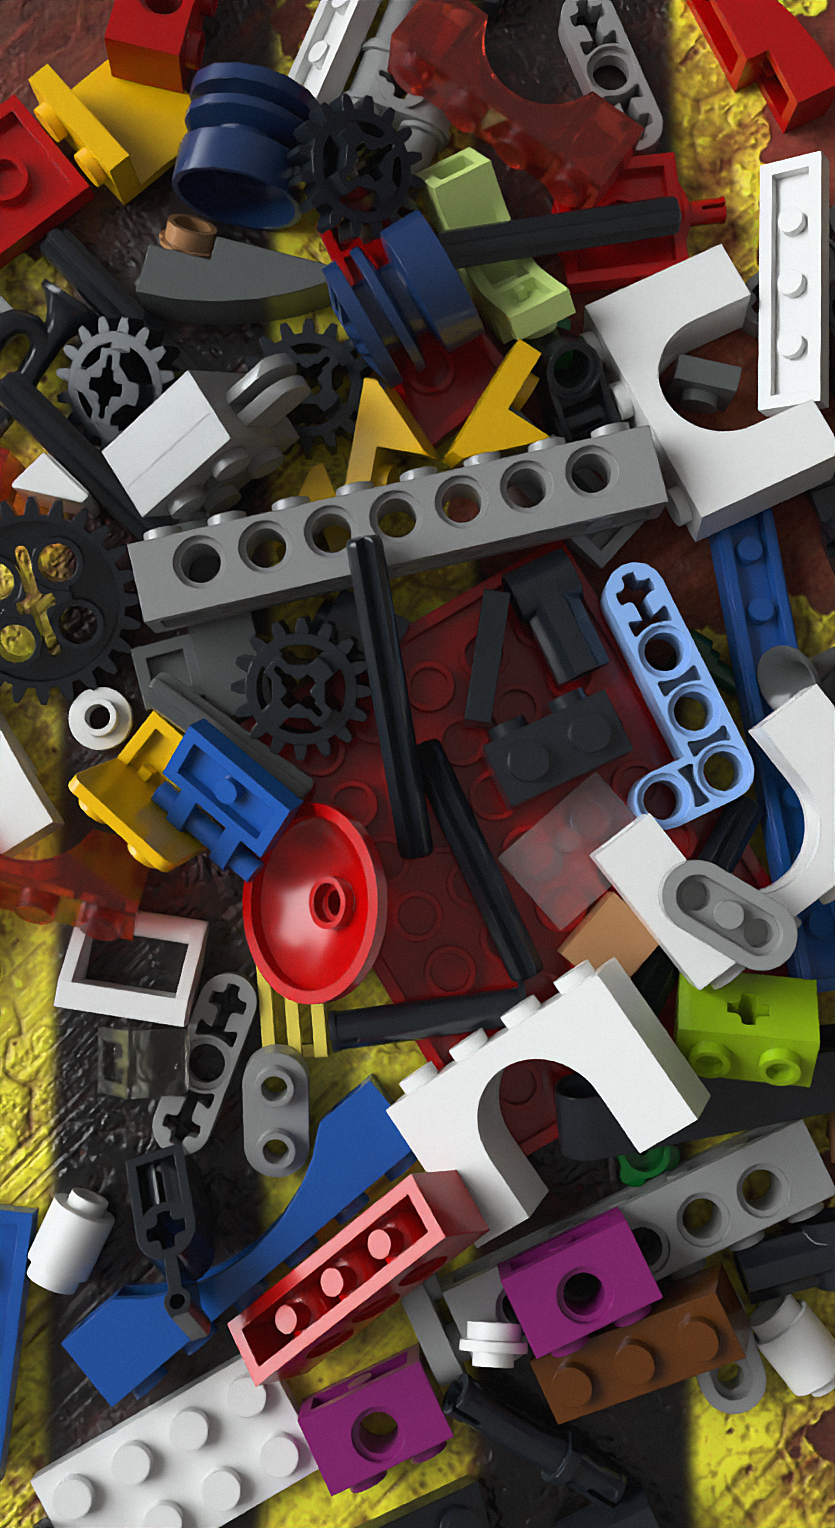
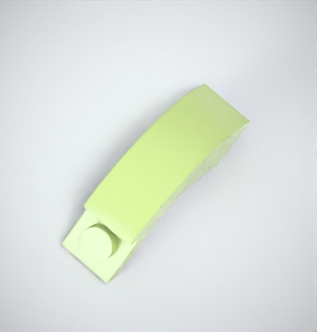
M470 147L414 174L424 180V187L420 189L436 232L511 220L491 160ZM532 257L456 269L476 310L503 344L513 339L518 341L519 339L542 337L553 331L558 321L576 313L569 289L541 269Z

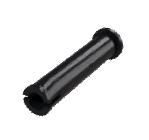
M524 980L517 981L518 987L342 1011L330 1010L328 1022L333 1052L338 1053L347 1049L474 1033L481 1028L484 1031L503 1029L506 1026L500 1017L526 999Z

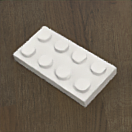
M239 1353L35 1473L30 1482L54 1528H219L319 1468L297 1421L300 1406L286 1380L255 1387L245 1362Z

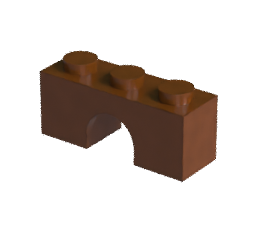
M716 1264L686 1278L661 1285L660 1292L663 1298L650 1304L652 1310L648 1315L624 1327H616L612 1322L589 1333L590 1340L588 1343L569 1355L556 1358L550 1352L536 1359L533 1352L529 1362L558 1425L746 1358L751 1323L723 1264Z

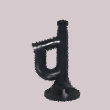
M46 279L41 283L47 303L45 322L39 316L26 310L11 309L0 313V353L13 336L24 337L29 343V350L16 371L21 372L35 387H37L62 347L71 338L79 334L78 329L81 326L98 327L99 319L97 314ZM1 405L0 438L15 421Z

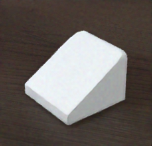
M43 452L12 483V487L25 501H27L29 496H36L39 506L51 508L58 498L63 499L64 512L77 514L83 508L89 510L88 517L94 519L101 513L99 510L101 507L92 495L49 453L46 455Z

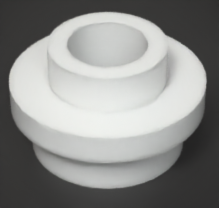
M98 687L94 691L91 689L84 691L74 700L69 711V727L73 736L82 745L93 750H110L119 746L129 736L133 726V712L129 702L117 691L106 687ZM99 707H106L110 713L109 723L102 729H93L89 720L92 711Z
M467 1321V1338H460L459 1350L473 1351L472 1365L514 1368V1354H528V1343L521 1342V1324Z

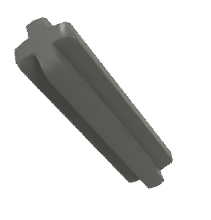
M162 671L148 684L142 696L144 703L184 733L189 725L205 718L298 798L304 801L314 784L312 778L281 755L271 753V748L258 738L253 740L249 736L250 732L170 673Z

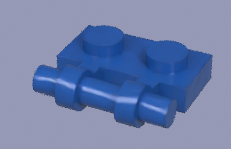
M205 718L189 725L162 773L178 786L181 791L170 781H165L156 789L151 797V800L168 814L166 820L179 832L187 830L211 851L209 855L210 860L223 871L231 868L247 883L254 880L265 866V863L253 854L248 847L260 858L274 849L303 804L300 798ZM205 811H207L212 817H214L219 823H221L225 827V829L220 824H218L213 818H211Z

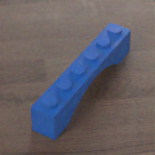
M373 1073L323 1114L318 1127L313 1157L302 1184L284 1212L258 1239L229 1259L211 1266L205 1275L197 1280L202 1309L211 1320L208 1336L191 1341L169 1316L164 1308V1299L169 1292L167 1280L160 1282L125 1283L78 1323L61 1343L111 1407L116 1405L130 1392L137 1400L147 1394L168 1373V1370L163 1365L164 1362L181 1348L188 1356L197 1351L219 1329L213 1320L232 1304L238 1312L247 1308L268 1288L269 1283L264 1277L282 1261L289 1268L297 1265L319 1244L320 1241L314 1235L332 1218L339 1225L344 1224L369 1201L370 1198L364 1192L382 1175H385L389 1182L394 1181L417 1161L418 1158L386 1112L396 1101Z

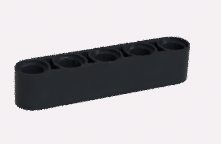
M835 1024L819 1025L820 1046L810 1087L794 1085L776 1086L766 1082L728 1078L710 1079L698 1076L711 1095L698 1120L646 1150L835 1112ZM575 1072L565 1075L555 1082L553 1088L560 1152L563 1155L574 1160L593 1161L638 1152L602 1097L586 1078Z

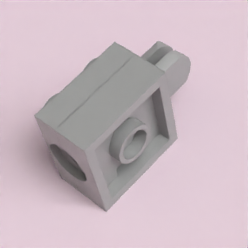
M279 353L266 357L247 374L188 370L102 451L142 517L171 515L173 519H180L191 513L208 512L210 516L223 513L241 499L242 495L239 490L249 481L270 474L284 462L285 457L282 453L300 438L286 415L311 393L304 377L295 375L297 368L290 355Z

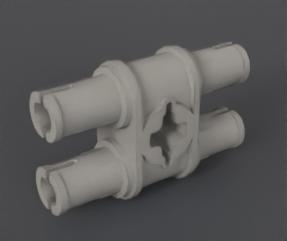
M389 0L376 36L368 39L361 46L359 52L361 62L350 90L343 94L348 93L353 104L366 95L372 96L375 114L378 115L387 108L392 107L395 110L392 122L393 128L399 131L410 127L413 133L409 140L404 143L408 152H420L423 158L411 166V174L414 175L430 167L434 154L441 152L449 143L450 134L448 130L459 101L465 99L469 91L468 77L465 73L480 36L481 25L475 18L466 13L451 12L433 57L429 59L409 52L424 13L422 1ZM404 92L408 93L405 99H401L403 97ZM362 160L354 165L355 170L349 173L346 178L353 179L359 175L357 171L365 166V161ZM420 189L408 195L413 200H416Z

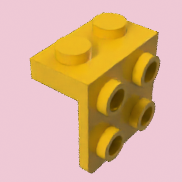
M108 59L72 89L64 83L48 64L28 79L40 104L33 111L46 131L58 143L65 139L77 152L73 156L91 182L97 187L104 183L124 206L175 164L179 144L185 133H188L184 119L191 100L190 94L186 90H184V94L112 77Z
M153 710L117 758L76 773L69 782L68 787L79 798L81 809L89 817L99 823L109 825L128 843V849L136 860L149 868L167 873L208 848L187 830L179 832L166 820L168 814L151 800L153 793L165 781H170L181 791L178 786L162 773L185 734ZM205 811L211 818H213L218 824H220L225 829V827L221 823H219L214 817H212L207 811Z

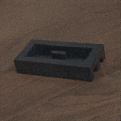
M484 589L463 727L489 729L510 593Z

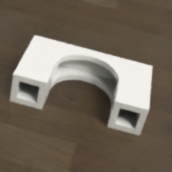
M722 244L586 305L583 333L578 336L598 353L604 376L608 383V389L616 404L620 420L628 419L632 428L645 425L650 426L668 497L666 508L677 526L684 524L687 526L695 542L831 480L835 472V436L813 398L744 429L713 431L695 426L683 419L672 409L662 393L659 378L664 370L680 354H685L743 327L751 293Z
M817 684L799 691L748 731L790 783L800 800L804 813L805 833L797 859L779 880L759 890L789 910L796 922L797 929L802 924L797 915L814 901L819 899L825 905L835 900V706ZM650 813L641 814L589 855L689 984L699 991L708 984L716 990L728 984L746 968L678 928L663 914L658 900L660 882L671 867L686 861V858ZM691 882L684 887L682 901L686 907L695 909L700 907L705 901L706 892L699 882ZM760 919L751 920L744 929L745 940L752 946L764 941L767 935L766 925Z
M615 956L594 969L588 959L578 964L554 982L559 993L540 1004L534 994L521 1001L500 1017L506 1026L489 1038L482 1028L475 1031L449 1050L454 1060L440 1070H437L433 1062L430 1061L411 1073L399 1083L405 1094L386 1110L426 1172L457 1170L490 1229V1231L474 1242L477 1248L530 1218L549 1191L510 1134L503 1120L499 1105V1085L506 1066L527 1059H546L572 1068L586 1078L597 1090L639 1153L698 1120L711 1097Z

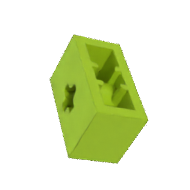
M679 971L674 1009L673 1041L696 1075L700 1077L766 1082L776 1086L794 1085L810 1087L820 1046L817 981L740 973L736 978L719 989L714 990L708 984L699 991L689 984Z

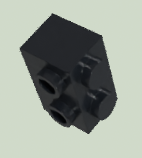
M580 687L549 702L548 706L552 714L528 724L525 716L520 715L488 731L492 742L483 745L480 754L507 811L623 758L634 750L605 689L588 697L584 687Z

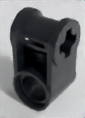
M556 327L550 333L532 340L529 345L541 353L531 373L539 377L535 388L542 407V419L548 436L554 434L556 437H564L567 444L591 438V432L595 429L621 422L616 404L606 383L601 359L593 347L566 328ZM573 350V359L568 369L561 374L554 375L555 362L559 356L566 351Z

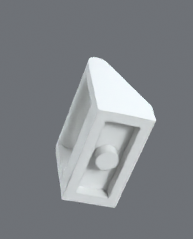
M83 902L58 979L54 1006L180 1027L188 1025L197 1003L209 932V921ZM94 929L189 944L177 992L172 993L86 979Z

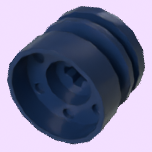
M241 62L213 63L198 70L192 81L189 95L191 103L186 110L184 119L188 133H185L179 144L171 181L175 195L191 209L210 219L230 226L256 231L281 230L294 226L302 217L299 207L305 200L306 193L304 189L295 190L289 188L288 181L300 174V167L288 162L286 156L292 149L302 145L293 135L295 128L306 120H310L308 113L318 107L320 103L307 88L289 76L263 66Z
M418 209L380 232L381 242L389 262L379 269L358 246L349 251L363 277L358 282L350 286L335 260L321 268L326 277L333 311L362 361L386 381L390 390L404 382L390 356L401 348L404 349L418 373L427 368L425 357L418 338L429 332L438 345L450 354L485 333L480 316L462 280L437 236Z

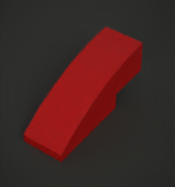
M685 0L734 93L756 83L783 134L827 113L835 97V69L817 42L798 19L778 0Z

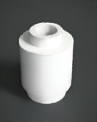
M79 1187L73 1188L70 1194L59 1193L54 1196L28 1252L31 1264L27 1270V1275L33 1282L47 1290L70 1295L75 1293L80 1282H86L89 1279L115 1223L113 1215L106 1210L109 1204L108 1201L95 1192Z
M789 1294L762 1302L749 1317L758 1349L795 1395L805 1396L812 1394L814 1397H821L835 1388V1338L802 1299L795 1300Z

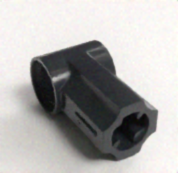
M562 548L553 550L501 574L503 588L505 592L510 593L509 603L523 627L529 626L557 687L583 678L610 662L595 627L592 625L581 602L584 600V594L578 575Z
M835 1206L823 1208L818 1214L799 1221L798 1226L766 1234L761 1241L746 1249L733 1251V1260L746 1298L751 1305L813 1287L823 1291H835Z

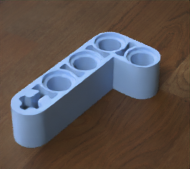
M631 562L621 565L611 574L601 593V611L675 760L642 776L634 782L628 792L627 806L630 816L635 820L641 814L648 813L643 803L644 793L648 786L652 783H662L668 786L675 795V809L664 820L654 818L663 830L685 824L740 797L752 784L755 768L752 757L662 577L654 568L645 563ZM624 584H627L632 592L642 589L646 594V597L639 606L646 624L655 616H658L661 621L651 624L637 637L631 631L635 630L642 621L636 606L633 603L621 605L617 600L624 589ZM656 639L664 640L674 648L677 659L673 670L658 671L649 665L644 654L647 642ZM678 698H693L702 705L705 712V721L700 730H686L678 724L674 716V706ZM711 755H720L726 758L733 767V781L724 791L714 789L705 780L703 773L704 764Z

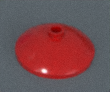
M303 803L274 849L261 858L252 851L253 854L265 863V866L250 883L244 880L242 900L243 921L246 939L254 962L269 985L280 995L300 1004H326L342 999L360 985L371 970L378 956L386 931L389 907L388 887L378 850L367 830L352 814L338 806L327 803Z

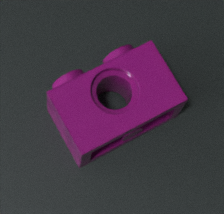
M618 1206L497 1264L502 1286L536 1359L550 1352L556 1358L569 1355L588 1343L590 1340L589 1333L612 1322L616 1327L633 1324L650 1313L652 1310L651 1303L663 1298L629 1224ZM577 1273H590L599 1279L595 1293L588 1299L575 1301L563 1294L566 1282Z
M419 1342L302 1399L297 1421L331 1497L350 1488L352 1493L368 1490L385 1478L387 1469L409 1458L414 1464L427 1461L444 1450L447 1446L446 1440L454 1437L453 1418L443 1412L444 1394ZM384 1412L393 1417L397 1425L391 1432L377 1435L368 1431L364 1427L362 1420L370 1413Z

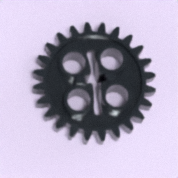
M36 496L27 497L24 514L21 515L17 514L14 506L8 499L0 502V564H3L10 570L14 579L12 592L5 596H0V687L4 682L13 684L12 695L15 703L21 701L27 688H35L40 704L47 705L51 688L57 686L63 696L68 701H71L75 696L74 681L78 679L94 691L98 688V679L94 671L96 667L99 666L112 674L118 671V665L110 654L112 649L124 653H131L130 649H133V644L120 634L121 630L140 629L141 626L139 618L125 612L126 607L140 603L138 592L125 590L124 584L134 579L132 567L119 568L117 561L123 557L128 547L126 544H121L108 549L103 544L111 527L107 523L98 527L92 533L86 529L89 511L86 508L78 512L72 521L64 518L63 499L57 498L48 514H41ZM51 544H62L70 548L77 559L76 571L66 578H57L48 574L41 561L44 548ZM18 546H24L28 551L32 572L39 592L41 594L52 593L55 598L47 608V617L61 648V652L58 655L51 654L48 649L44 628L37 609H25L22 601L30 594V586L16 556L15 550ZM73 606L88 608L94 613L98 628L88 637L78 638L71 636L62 625L61 617L63 612ZM9 625L26 627L35 638L34 651L24 656L9 653L1 643L2 629Z

